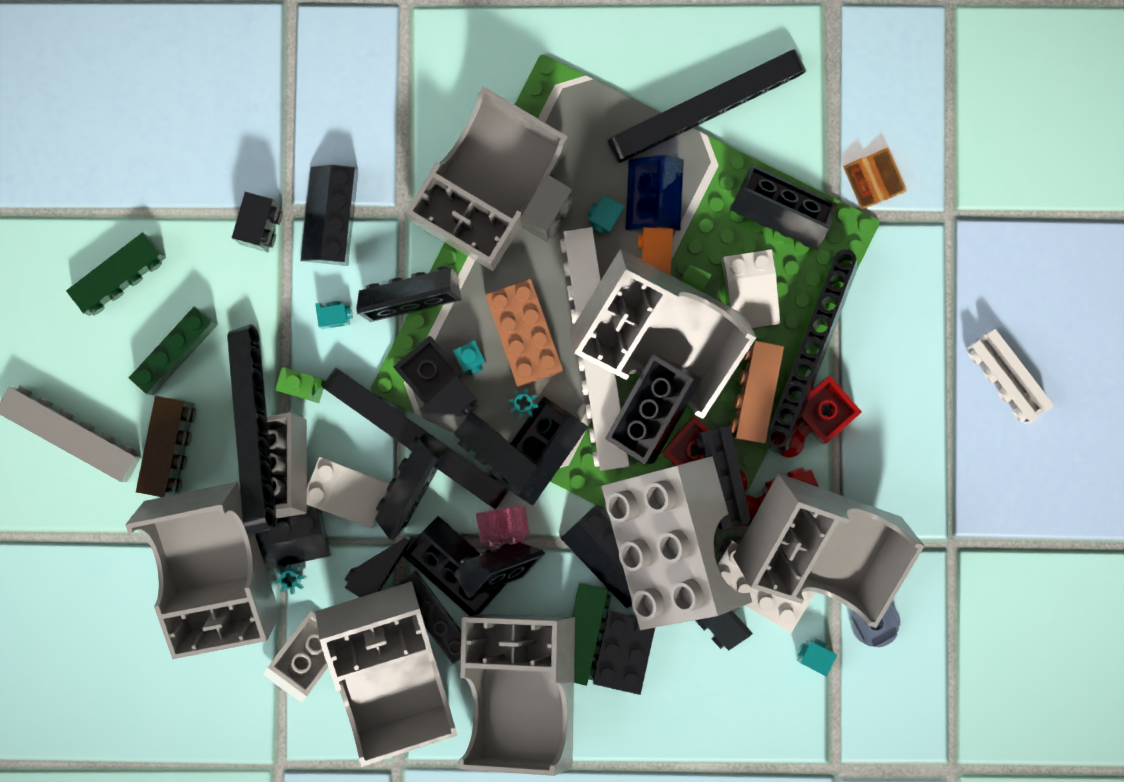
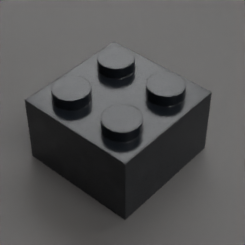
M244 192L231 238L242 246L268 253L269 248H273L276 241V234H274L276 224L279 225L282 220L283 211H280L281 207L271 198Z
M428 336L393 366L424 404L453 378L462 375L459 368L431 336Z

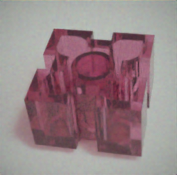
M526 505L476 513L480 543L486 542L487 547L502 544V539L510 538L511 543L526 540V535H530Z

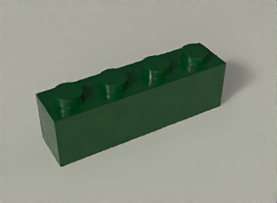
M142 232L67 289L66 292L83 314L95 316L105 309L104 305L110 300L115 301L124 294L123 290L127 287L140 283L143 280L142 276L149 270L153 272L162 265L161 261L166 257L152 239Z
M194 306L128 378L145 394L153 396L217 327V324L201 309Z
M581 582L578 584L571 616L575 617L574 683L587 686L588 680L593 681L596 666H592L593 656L598 657L601 642H597L599 632H604L606 619L602 618L604 608H609L611 595L607 594V588Z

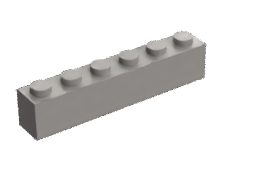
M21 385L18 388L8 387L0 401L1 416L119 482H128L141 459L140 456L135 454L137 451L135 448L127 444L120 446L114 442L115 437L105 432H102V434L95 432V426L84 420L81 423L72 419L74 417L72 413L64 409L58 411L52 408V402L42 397L39 400L31 396L32 391Z

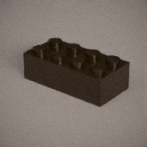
M160 396L154 397L136 493L157 497L180 493L182 488L181 470H184L187 464L185 450L186 446L190 445L192 439V432H189L191 422L195 421L197 413L196 408H194L195 403Z

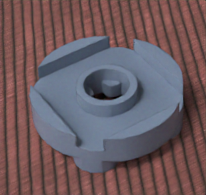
M890 604L882 617L879 629L870 627L854 611L850 617L854 636L867 646L878 648L887 646L898 635L897 632L899 631L901 620L898 611L892 604Z

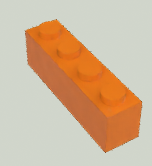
M644 227L643 234H638V248H642V258L639 259L671 275L673 229Z

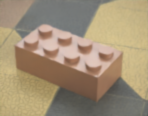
M531 279L486 294L485 296L517 388L562 373L563 369Z
M754 341L743 357L742 362L746 363L745 370L740 371L738 386H741L740 394L735 396L733 409L737 410L736 416L730 420L729 424L733 440L758 445L765 444L784 350L783 346Z

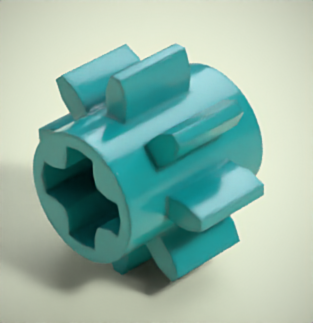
M528 389L524 390V394H519L516 390L515 394L517 397L515 400L509 399V402L515 405L510 411L515 412L518 410L520 412L519 418L523 417V413H528L532 417L530 410L532 407L538 408V405L532 402L537 397L536 394L530 397ZM523 397H526L530 407L527 406L524 410H520V405L517 404V401H522Z
M287 564V571H277L281 576L275 583L281 584L280 592L290 589L292 595L295 594V587L304 588L301 580L307 576L300 574V566L294 570L291 564ZM289 575L296 577V581L292 582V586L291 582H286V577Z

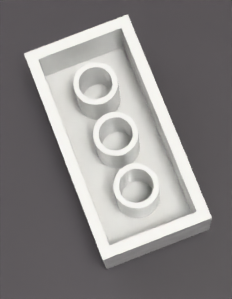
M729 540L716 561L726 583L737 592H750L752 603L745 606L792 633L816 592H802L804 601L800 604L751 588L733 558L739 544Z

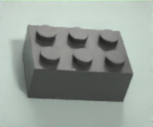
M546 174L521 215L522 228L546 242L549 237L554 239L561 227V217L566 218L573 207L572 189Z

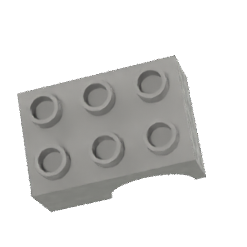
M483 86L478 93V99L472 115L457 142L442 161L435 163L405 213L413 224L494 271L521 227V215L546 174L552 176L568 150V136Z
M622 249L617 253L570 330L575 354L626 380L629 374L641 375L652 354L674 362L702 378L688 404L694 414L701 418L705 417L756 339L746 315Z
M713 456L601 486L606 502V510L611 520L619 550V559L623 565L632 598V607L640 630L715 617L752 603L750 592H737L726 583L716 563L714 535L718 523L724 516L728 515Z
M778 473L737 547L733 558L751 588L800 604L804 601L802 592L812 591L821 593L846 605L856 612L869 626L877 628L925 545L901 516Z
M238 482L143 501L125 526L128 534L136 530L142 533L153 551L159 581L158 596L154 609L172 660L266 642L280 616V611L255 534H248L244 528L241 493Z
M412 581L315 611L319 640L336 691H339L349 718L361 767L458 736Z
M478 614L462 617L460 678L466 679L470 685L474 703V720L468 748L459 759V769L555 776L573 767L575 617Z

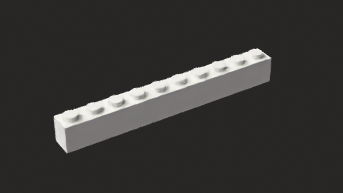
M592 227L564 231V238L560 239L562 253L567 252L568 262H563L565 277L570 276L571 285L567 286L569 300H574L575 309L571 310L573 324L577 321L600 283ZM578 357L580 371H585L586 380L582 381L583 394L589 395L590 404L585 405L587 419L592 418L593 428L589 429L591 443L596 442L597 452H593L594 466H599L600 471L629 467L627 453L605 439L621 411L615 374L582 357Z

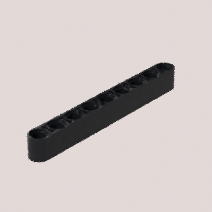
M796 49L790 50L616 134L607 142L617 162H624L801 76L807 70Z
M849 249L840 250L834 257L768 430L767 441L771 450L775 453H785L792 444L857 272L856 255ZM844 260H849L852 262V264L847 267H843L840 265V263ZM835 282L844 283L841 288L832 287V284ZM828 303L836 305L832 310H825L823 307ZM819 325L828 327L826 331L821 333L815 331ZM810 347L819 348L816 354L810 355L807 353ZM802 369H809L811 371L806 377L798 375ZM792 392H802V396L799 399L790 398ZM786 413L794 415L793 419L789 422L781 420L782 416ZM781 435L785 437V441L782 444L777 445L773 443V439L776 436Z
M249 324L229 331L227 341L243 524L247 533L253 535L274 529L277 525L260 337L256 327Z
M336 367L321 386L408 449L414 438H420L424 433L437 439ZM451 448L438 469L495 510L509 492L506 487Z

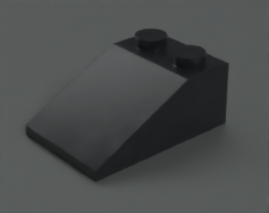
M410 536L405 537L358 567L351 568L344 579L347 582L344 588L358 597L381 591L413 538Z

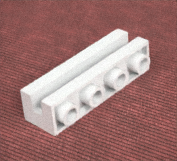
M996 329L989 330L967 347L970 352L968 353L969 358L974 364L981 366L984 370L983 376L990 384L994 383L999 391L997 393L1003 402L1011 405L1014 409L1012 413L1019 422H1024V424L1032 423L1039 418L1041 413L1047 412L1054 406Z

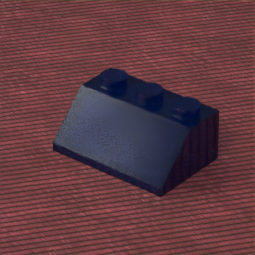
M665 154L629 159L625 230L643 232L645 227L673 229V232L680 231L684 159Z

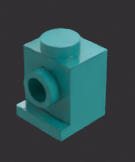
M341 301L327 302V306L324 307L321 303H315L319 328L328 329L350 325L349 319H353L351 304L345 305L341 304Z

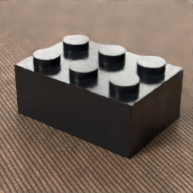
M608 610L599 655L596 661L593 685L641 695L655 628L640 630L636 616Z

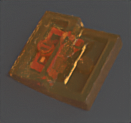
M888 147L843 166L861 210L907 192Z

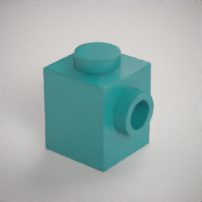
M603 195L598 204L593 203L587 214L590 216L589 223L592 225V229L601 235L604 232L609 235L625 206Z
M475 340L453 350L464 374L469 373L471 376L483 370L482 366L486 362Z
M816 638L814 642L807 639L806 643H802L796 656L799 657L797 661L800 664L827 677L837 654L827 649L829 646L827 643Z

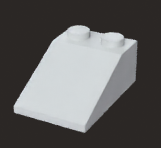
M772 249L723 257L721 264L728 306L746 315L752 328L780 324L776 272Z
M319 457L307 486V505L373 528L376 521L375 517L379 512L375 509L383 497L385 498L389 483L324 457Z
M310 610L263 673L265 677L301 703L328 669L319 640L315 613Z

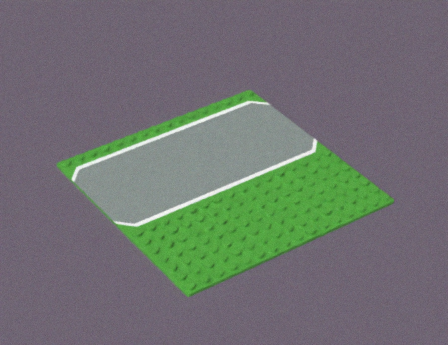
M540 55L515 105L568 136V150L551 177L572 189V197L574 199L570 213L566 218L561 217V227L554 239L549 237L547 242L522 228L521 225L494 271L444 242L429 273L435 272L434 269L442 266L452 268L457 273L462 300L408 313L371 386V391L454 433L467 416L464 413L461 416L426 415L422 413L420 408L425 404L393 368L395 364L428 336H431L462 372L458 379L477 398L478 401L475 403L477 408L472 412L483 419L510 443L529 418L528 413H523V417L519 418L520 412L518 410L515 412L510 411L515 405L509 402V399L515 400L517 397L515 394L516 390L519 394H524V390L528 389L530 397L536 394L537 397L532 402L537 405L545 396L587 425V430L550 482L606 509L601 486L670 468L674 465L662 454H659L655 463L645 465L627 453L629 467L600 471L599 466H594L593 452H597L596 442L591 443L589 429L593 428L592 418L587 419L585 405L590 404L589 395H584L582 381L586 380L585 371H580L578 357L580 356L574 353L570 332L574 325L571 310L575 309L574 300H569L567 286L571 285L570 276L565 277L563 262H568L567 252L562 253L560 239L564 238V231L590 228L592 225L589 223L590 216L587 214L593 203L598 204L602 196L606 195L625 207L609 235L605 232L601 235L593 230L600 281L620 249L637 258H642V248H638V234H643L644 227L673 229L671 276L681 281L689 264L712 274L703 293L727 306L728 301L721 264L723 257L772 249L776 272L780 324L752 328L756 336L754 341L784 347L768 427L769 430L835 255L842 249L853 251L856 255L858 269L880 222L878 219L694 128L635 157L618 163L607 141L616 134L661 112L546 55ZM750 164L838 203L830 228L818 250L806 247L790 237H784L779 232L763 227L757 222L741 217L730 210ZM844 260L840 263L843 267L852 264L849 260ZM531 279L563 372L517 388L485 295ZM835 282L832 284V287L838 289L841 288L844 285V283ZM828 303L823 308L825 310H832L836 305ZM819 325L815 331L821 333L826 331L828 327ZM475 340L486 364L482 366V371L470 376L469 373H463L453 350ZM810 347L807 353L810 355L816 354L818 348ZM741 360L704 418L695 415L691 407L687 405L663 449L692 416L699 419L709 429L729 426L730 420L736 416L737 410L733 409L735 396L740 394L741 386H738L740 371L745 370V362ZM808 369L800 370L798 375L805 377ZM615 374L620 410L638 381L639 374H629L627 380ZM797 391L792 392L790 398L794 399ZM523 397L522 401H517V404L520 405V410H524L527 406L530 407L526 397ZM767 437L765 444L760 445L733 440L739 468L746 474L748 479L745 495L770 448ZM691 446L692 452L690 454L692 456H700L701 453L698 452L697 446ZM718 525L715 531L717 546L714 547L715 557L729 529H720Z

